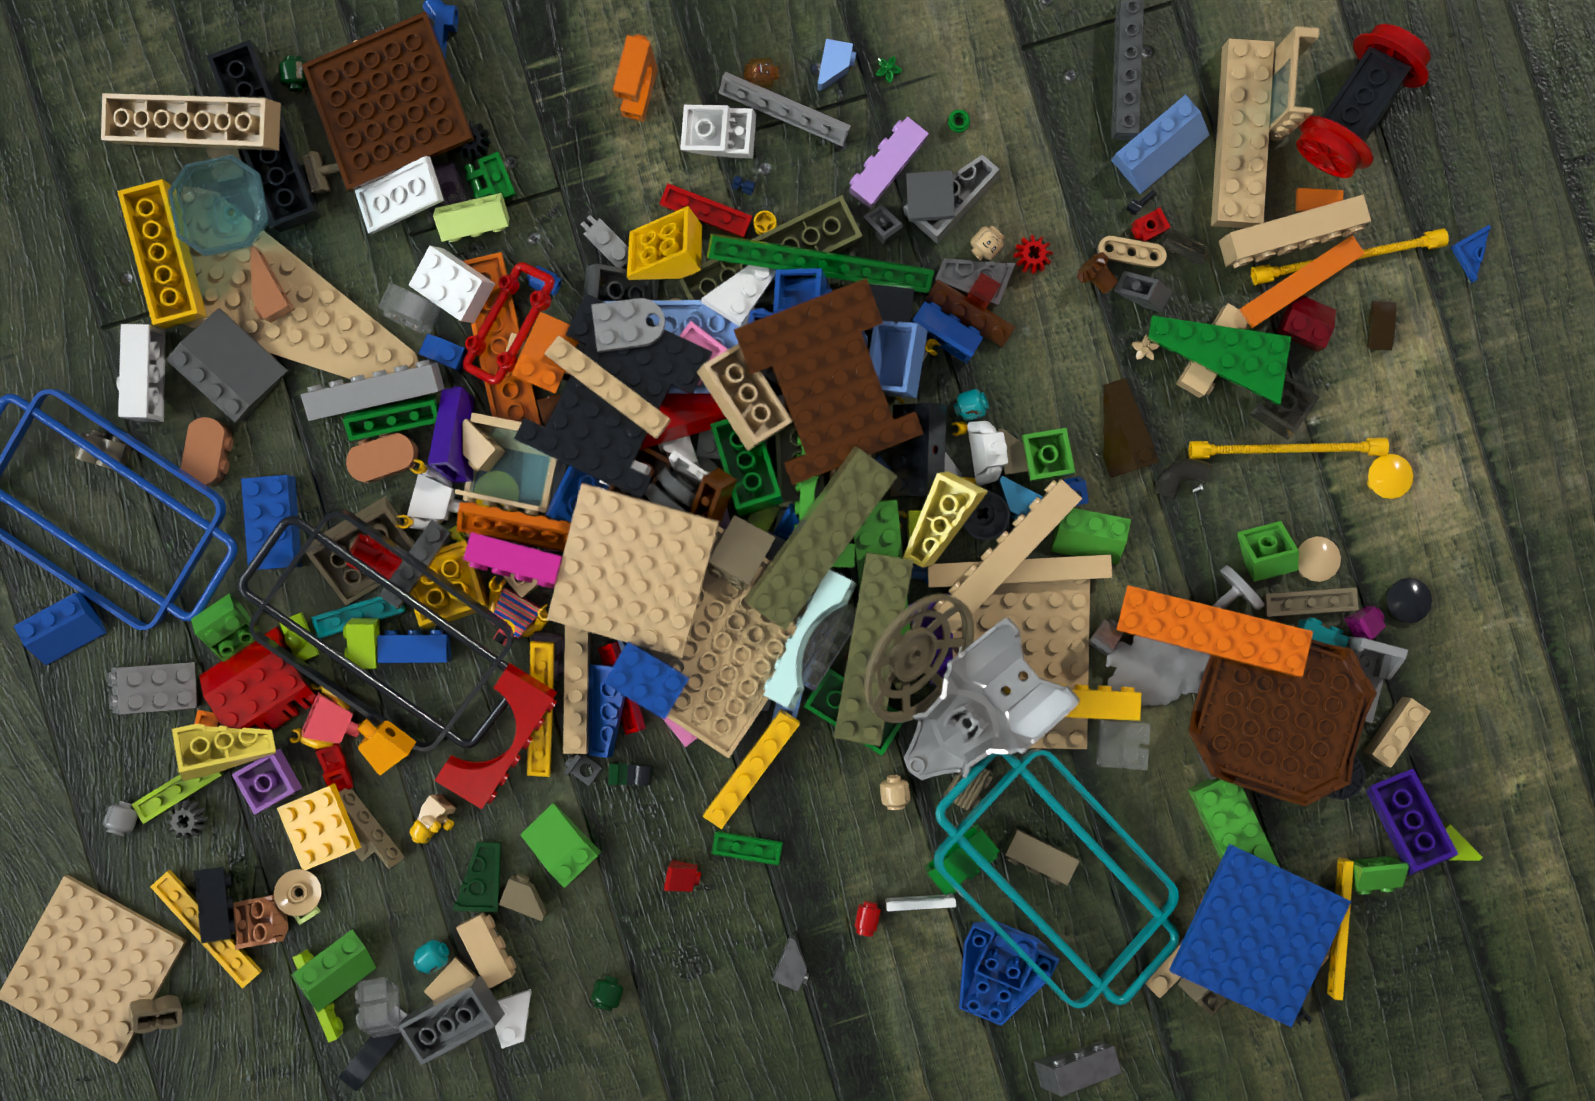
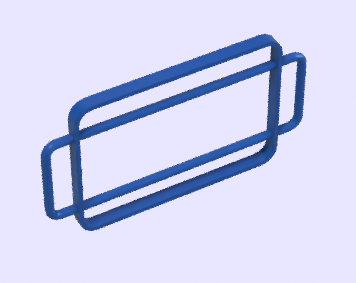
M44 389L33 397L31 403L16 394L2 396L0 398V416L9 403L16 404L25 410V413L0 455V477L35 417L206 532L165 599L0 489V500L161 606L150 624L141 622L1 528L0 540L135 629L148 630L158 626L168 612L183 621H191L193 617L204 611L238 552L235 540L218 528L226 514V504L223 498L217 492L62 390ZM51 394L58 397L209 497L216 507V513L212 522L210 523L41 411L40 407L44 400ZM214 536L227 545L228 552L193 611L185 612L173 603Z

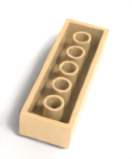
M1360 195L1230 232L1218 242L1225 266L1233 265L1235 269L1248 265L1247 263L1254 261V259L1256 262L1269 259L1270 256L1276 255V253L1277 256L1290 253L1291 250L1298 247L1299 250L1312 247L1313 244L1320 241L1323 244L1333 241L1340 236L1344 238L1354 235L1358 231L1364 230V225L1371 222L1365 197Z

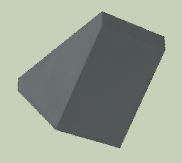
M882 204L863 217L882 246L902 233V223Z

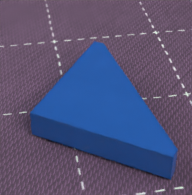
M1490 225L1451 246L1453 253L1471 283L1478 279L1477 274L1485 253V244L1491 229Z
M789 504L773 532L774 535L785 541L794 531L795 524H799V515L795 514L794 504Z

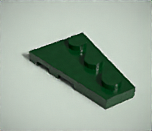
M477 842L452 911H499L502 842Z

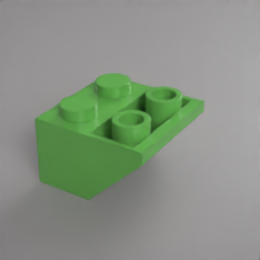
M230 593L191 619L195 635L223 662L255 641L249 631L250 616Z

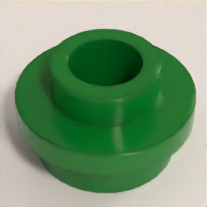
M954 110L948 117L949 128L956 133L966 131L970 125L969 114L964 110ZM955 119H961L963 124L957 125Z

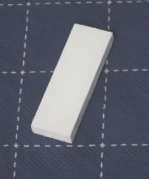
M953 894L885 899L887 911L956 907V899Z

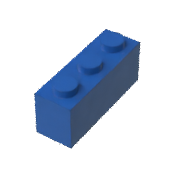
M385 630V635H377L378 663L451 662V634H444V630H430V634H422L421 630H407V635H399V630Z

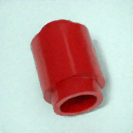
M864 901L863 904L858 905L854 925L856 927L855 933L873 937L874 932L877 931L881 909L877 907V903Z

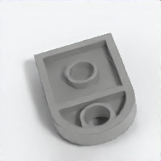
M638 298L592 305L598 353L652 345L662 336L665 330V317L661 308L649 299ZM651 315H656L660 318L659 324L655 327L647 325V319Z

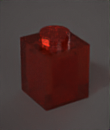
M981 272L967 297L987 308L1001 284Z

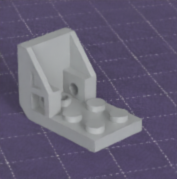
M1349 637L1346 648H1351L1354 651L1364 674L1369 678L1377 692L1365 719V722L1373 723L1383 680H1391L1405 661L1408 650L1365 638Z

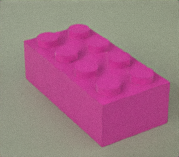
M471 532L463 560L469 561L470 567L488 571V567H491L492 573L510 577V574L513 573L515 574V579L529 583L536 579L538 580L537 585L554 589L563 557Z

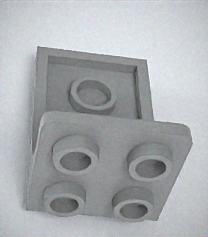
M195 662L112 667L111 672L107 674L108 686H111L113 695H109V708L114 710L116 714L197 708Z

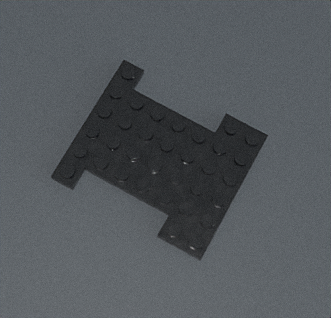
M585 294L566 333L568 338L585 345L582 352L584 355L658 410H660L671 386L693 395L701 379L697 371L703 364L710 361L713 354L712 351L664 330L662 336L652 345L598 353L592 305L606 302ZM647 322V325L650 327L656 326L652 323ZM572 375L546 427L524 418L514 437V440L639 499L643 498L652 480V477L632 468L648 432Z

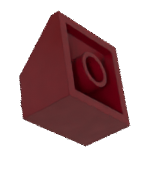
M1302 295L1288 304L1276 334L1290 336L1291 341L1318 352L1325 349L1335 327L1336 310Z

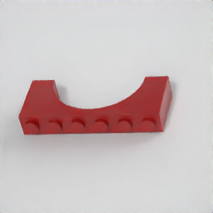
M509 663L499 678L494 689L504 696L513 710L516 721V734L513 744L500 756L487 761L472 762L450 755L434 780L480 809H483L486 802L488 804L492 803L497 795V792L494 791L497 785L503 786L509 776L506 771L510 766L512 768L516 766L521 758L518 755L521 748L527 749L533 739L530 737V734L533 730L538 732L545 721L541 717L545 711L550 713L557 702L554 700L557 693L555 690Z

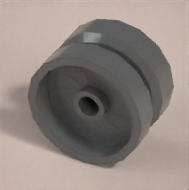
M664 467L657 476L662 486L657 483H651L645 495L652 503L690 513L685 505L692 508L697 490L680 475Z

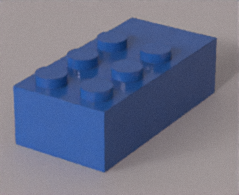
M279 475L241 479L248 565L284 517H298L295 476ZM290 525L286 528L256 571L283 569L290 565L301 549L300 532L297 526ZM302 558L295 567H302Z

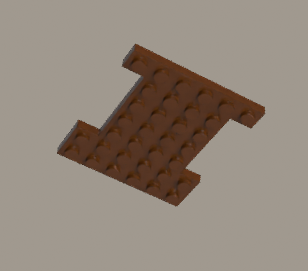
M867 278L733 329L750 374L771 366L773 367L805 452L801 456L784 462L792 485L840 467L854 446L867 455H871L923 434L916 412L893 419L861 333L883 323Z

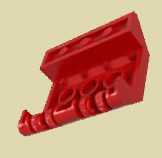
M278 627L264 634L286 649L288 647ZM256 640L226 661H221L199 675L203 697L220 724L227 726V728H254L253 726L256 724L260 729L275 730L291 720V716L295 717L299 714L296 706L292 704L293 700L297 701L307 710L311 707V704L313 705L319 692L313 689L311 685H308L299 670L259 644Z

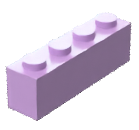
M908 116L903 122L899 120L892 129L893 135L889 139L885 138L878 146L880 151L875 157L871 155L863 165L865 167L864 171L861 174L856 173L849 183L851 185L849 193L869 209L875 205L928 138L929 133Z

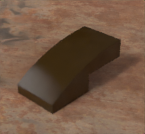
M1372 300L1368 320L1371 326L1367 348L1392 350L1396 324V302Z

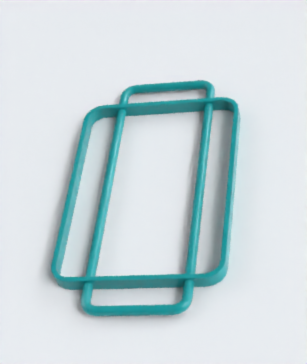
M1040 749L1030 750L1020 760L1013 754L990 753L978 761L971 768L967 777H963L938 804L935 813L936 820L949 836L935 852V868L1033 971L1070 1006L1075 1008L1087 1007L1100 993L1115 1005L1128 1003L1177 948L1180 940L1179 931L1167 918L1178 904L1179 893L1177 887L1050 752ZM998 755L1004 757L1012 768L955 828L945 817L946 809L994 757ZM1039 755L1046 757L1166 885L1168 900L1161 909L1147 897L1030 773L1026 766L1032 759ZM1018 774L1024 778L1154 916L1100 978L963 836L967 829ZM955 842L1093 984L1083 997L1077 1000H1070L947 873L943 865V859L946 852ZM1162 924L1170 933L1169 943L1125 993L1117 996L1107 985Z

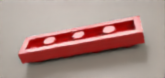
M667 183L659 203L661 207L674 212L689 206L700 222L743 239L752 220V216L669 183Z
M618 641L598 648L604 665H614L622 653ZM626 696L621 715V723L625 735L646 729L638 703Z

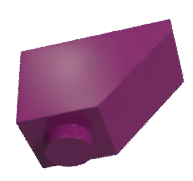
M1366 606L1344 618L1353 637L1371 640L1386 627L1382 611L1375 606Z

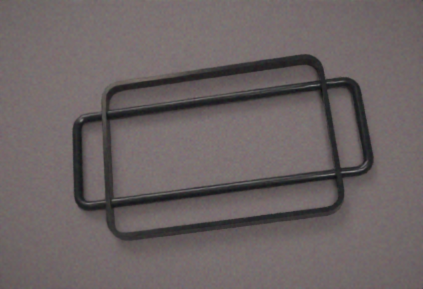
M345 509L333 510L320 521L316 528L300 517H284L240 576L238 581L240 594L258 607L249 623V631L252 637L259 644L377 725L384 721H389L264 635L258 626L259 617L264 611L440 733L435 740L426 743L415 739L402 730L416 741L412 749L421 752L433 750L444 736L462 748L474 747L483 739L509 704L503 696L470 739H465L450 729L496 667L504 672L509 665L503 658L509 652L514 642L512 627L352 512ZM333 517L346 519L492 622L506 634V647L499 656L495 655L321 532L328 520ZM290 525H295L310 535V537L265 600L249 590L248 582L286 528ZM314 540L320 542L492 663L446 726L269 604Z

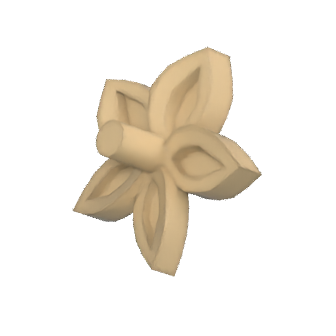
M1147 334L1142 342L1135 341L1132 343L1134 349L1137 350L1136 360L1142 359L1145 355L1149 359L1154 360L1152 350L1157 349L1159 345L1150 343L1147 340Z

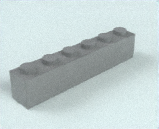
M428 359L416 362V367L408 368L407 364L394 367L395 372L386 373V369L372 372L373 377L365 378L364 374L350 377L351 382L343 383V380L340 379L329 382V387L322 388L321 384L307 387L308 392L302 393L301 398L308 421L439 392L445 389L438 362L430 363Z

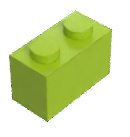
M351 618L343 628V637L347 639L344 656L363 669H376L380 664L377 661V635H380L379 618Z

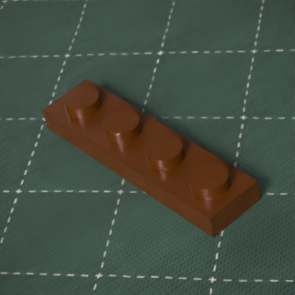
M939 279L926 298L927 302H933L940 306L941 310L945 313L955 315L963 324L976 328L980 331L981 335L1002 348L1015 329L1014 325Z

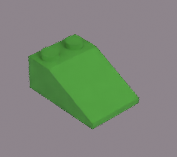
M554 802L520 834L548 872L564 888L601 852Z

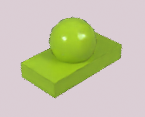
M303 613L289 617L310 632ZM280 623L285 635V643L293 655L302 661L320 655L316 647Z

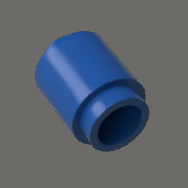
M536 266V268L553 276L554 287L550 294L555 296L561 287L562 279L558 277V274ZM529 274L527 275L528 286L538 291L542 290L545 282Z

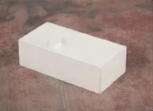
M121 324L120 374L117 378V388L119 390L118 417L133 421L164 422L166 331L145 324Z

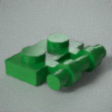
M499 152L478 159L480 169L474 170L472 164L464 166L465 178L467 183L471 184L474 199L502 193L504 200L517 196ZM483 177L488 185L485 189H482L479 179Z

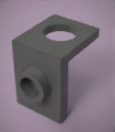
M572 754L564 764L567 768L563 773L565 775L572 773L589 786L602 767L585 754H577L576 756ZM585 763L593 767V773L589 777L583 776L580 772V767Z

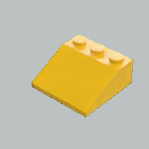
M689 206L630 231L627 278L629 280L681 279L701 270L702 224Z
M467 540L443 547L429 568L489 609L488 595L479 570L470 567L469 561L463 560L468 544ZM425 575L421 577L410 595L448 622L477 613ZM414 609L419 627L429 629L438 626Z

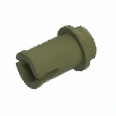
M775 288L763 293L754 309L774 304Z

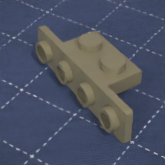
M345 788L340 791V797L361 845V848L354 851L361 862L374 852L388 869H391L404 859V855L351 788Z

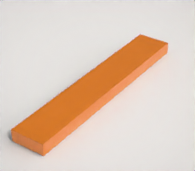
M1351 235L1240 308L1239 311L1250 327L1253 328L1363 256L1365 252L1354 236Z

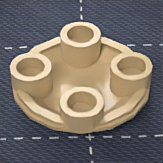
M1316 536L1298 545V570L1302 577L1311 581L1321 582L1329 580L1336 574L1340 567L1341 556L1334 542L1325 537Z

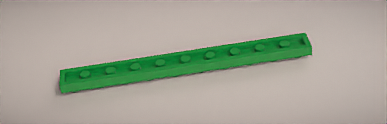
M711 234L707 253L708 259L778 270L822 268L825 276L829 278L854 282L867 278L869 284L911 288L914 291L924 293L930 292L934 270L929 268Z

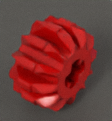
M1034 235L1030 236L1029 241L1023 237L1021 239L1022 245L1017 244L1015 246V249L1019 252L1014 253L1013 258L1020 259L1016 266L1019 267L1023 264L1025 266L1023 268L1024 273L1029 268H1031L1032 274H1036L1037 268L1043 272L1045 270L1044 265L1051 263V260L1047 257L1052 256L1053 251L1046 250L1050 243L1047 242L1043 245L1041 243L1043 241L1042 236L1037 241H1035ZM1030 250H1032V253L1035 251L1038 254L1035 257L1036 259H1034V256L1032 258L1029 257Z

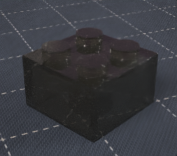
M1285 374L1281 404L1278 406L1272 403V401L1261 397L1249 415L1288 440L1298 430L1320 397Z

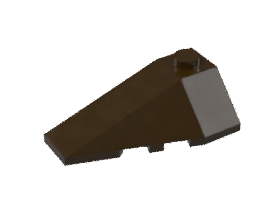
M1126 378L1103 385V458L1110 478L1158 463L1152 440Z

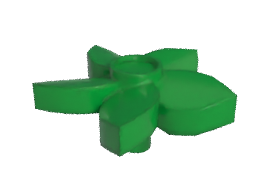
M895 56L890 57L888 62L878 58V64L881 68L875 76L881 77L885 75L886 80L891 83L894 75L902 72V69L895 65Z

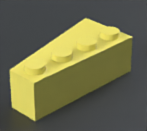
M949 471L937 473L903 558L913 559V563L922 568L934 565L988 491Z

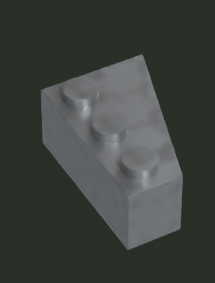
M1097 1041L1092 1043L1091 1046L1034 1061L1041 1088L1061 1097L1122 1073L1115 1046L1104 1041Z

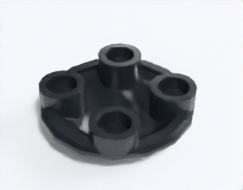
M1400 579L1386 591L1388 609L1399 622H1419L1431 610V592L1426 584L1418 579Z

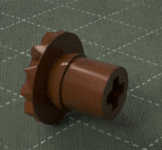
M1103 252L1095 254L1092 258L1088 259L1077 274V278L1081 283L1090 281L1103 294L1110 291L1118 281L1108 269L1106 264L1109 257Z

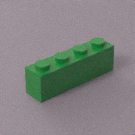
M437 394L347 412L343 418V423L348 440L353 441L436 423L439 408Z

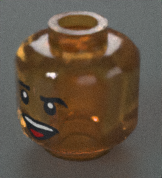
M768 57L751 58L744 67V79L762 88L772 87L774 80H777L779 76L778 66H775L773 60Z

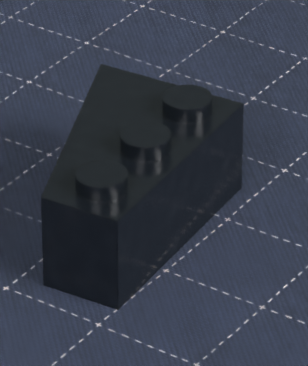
M224 867L194 871V878H196L197 884L196 900H198L201 943L231 940L232 934H236L235 920H230V911L234 910L233 896L228 897V888L232 887L231 873L227 874Z

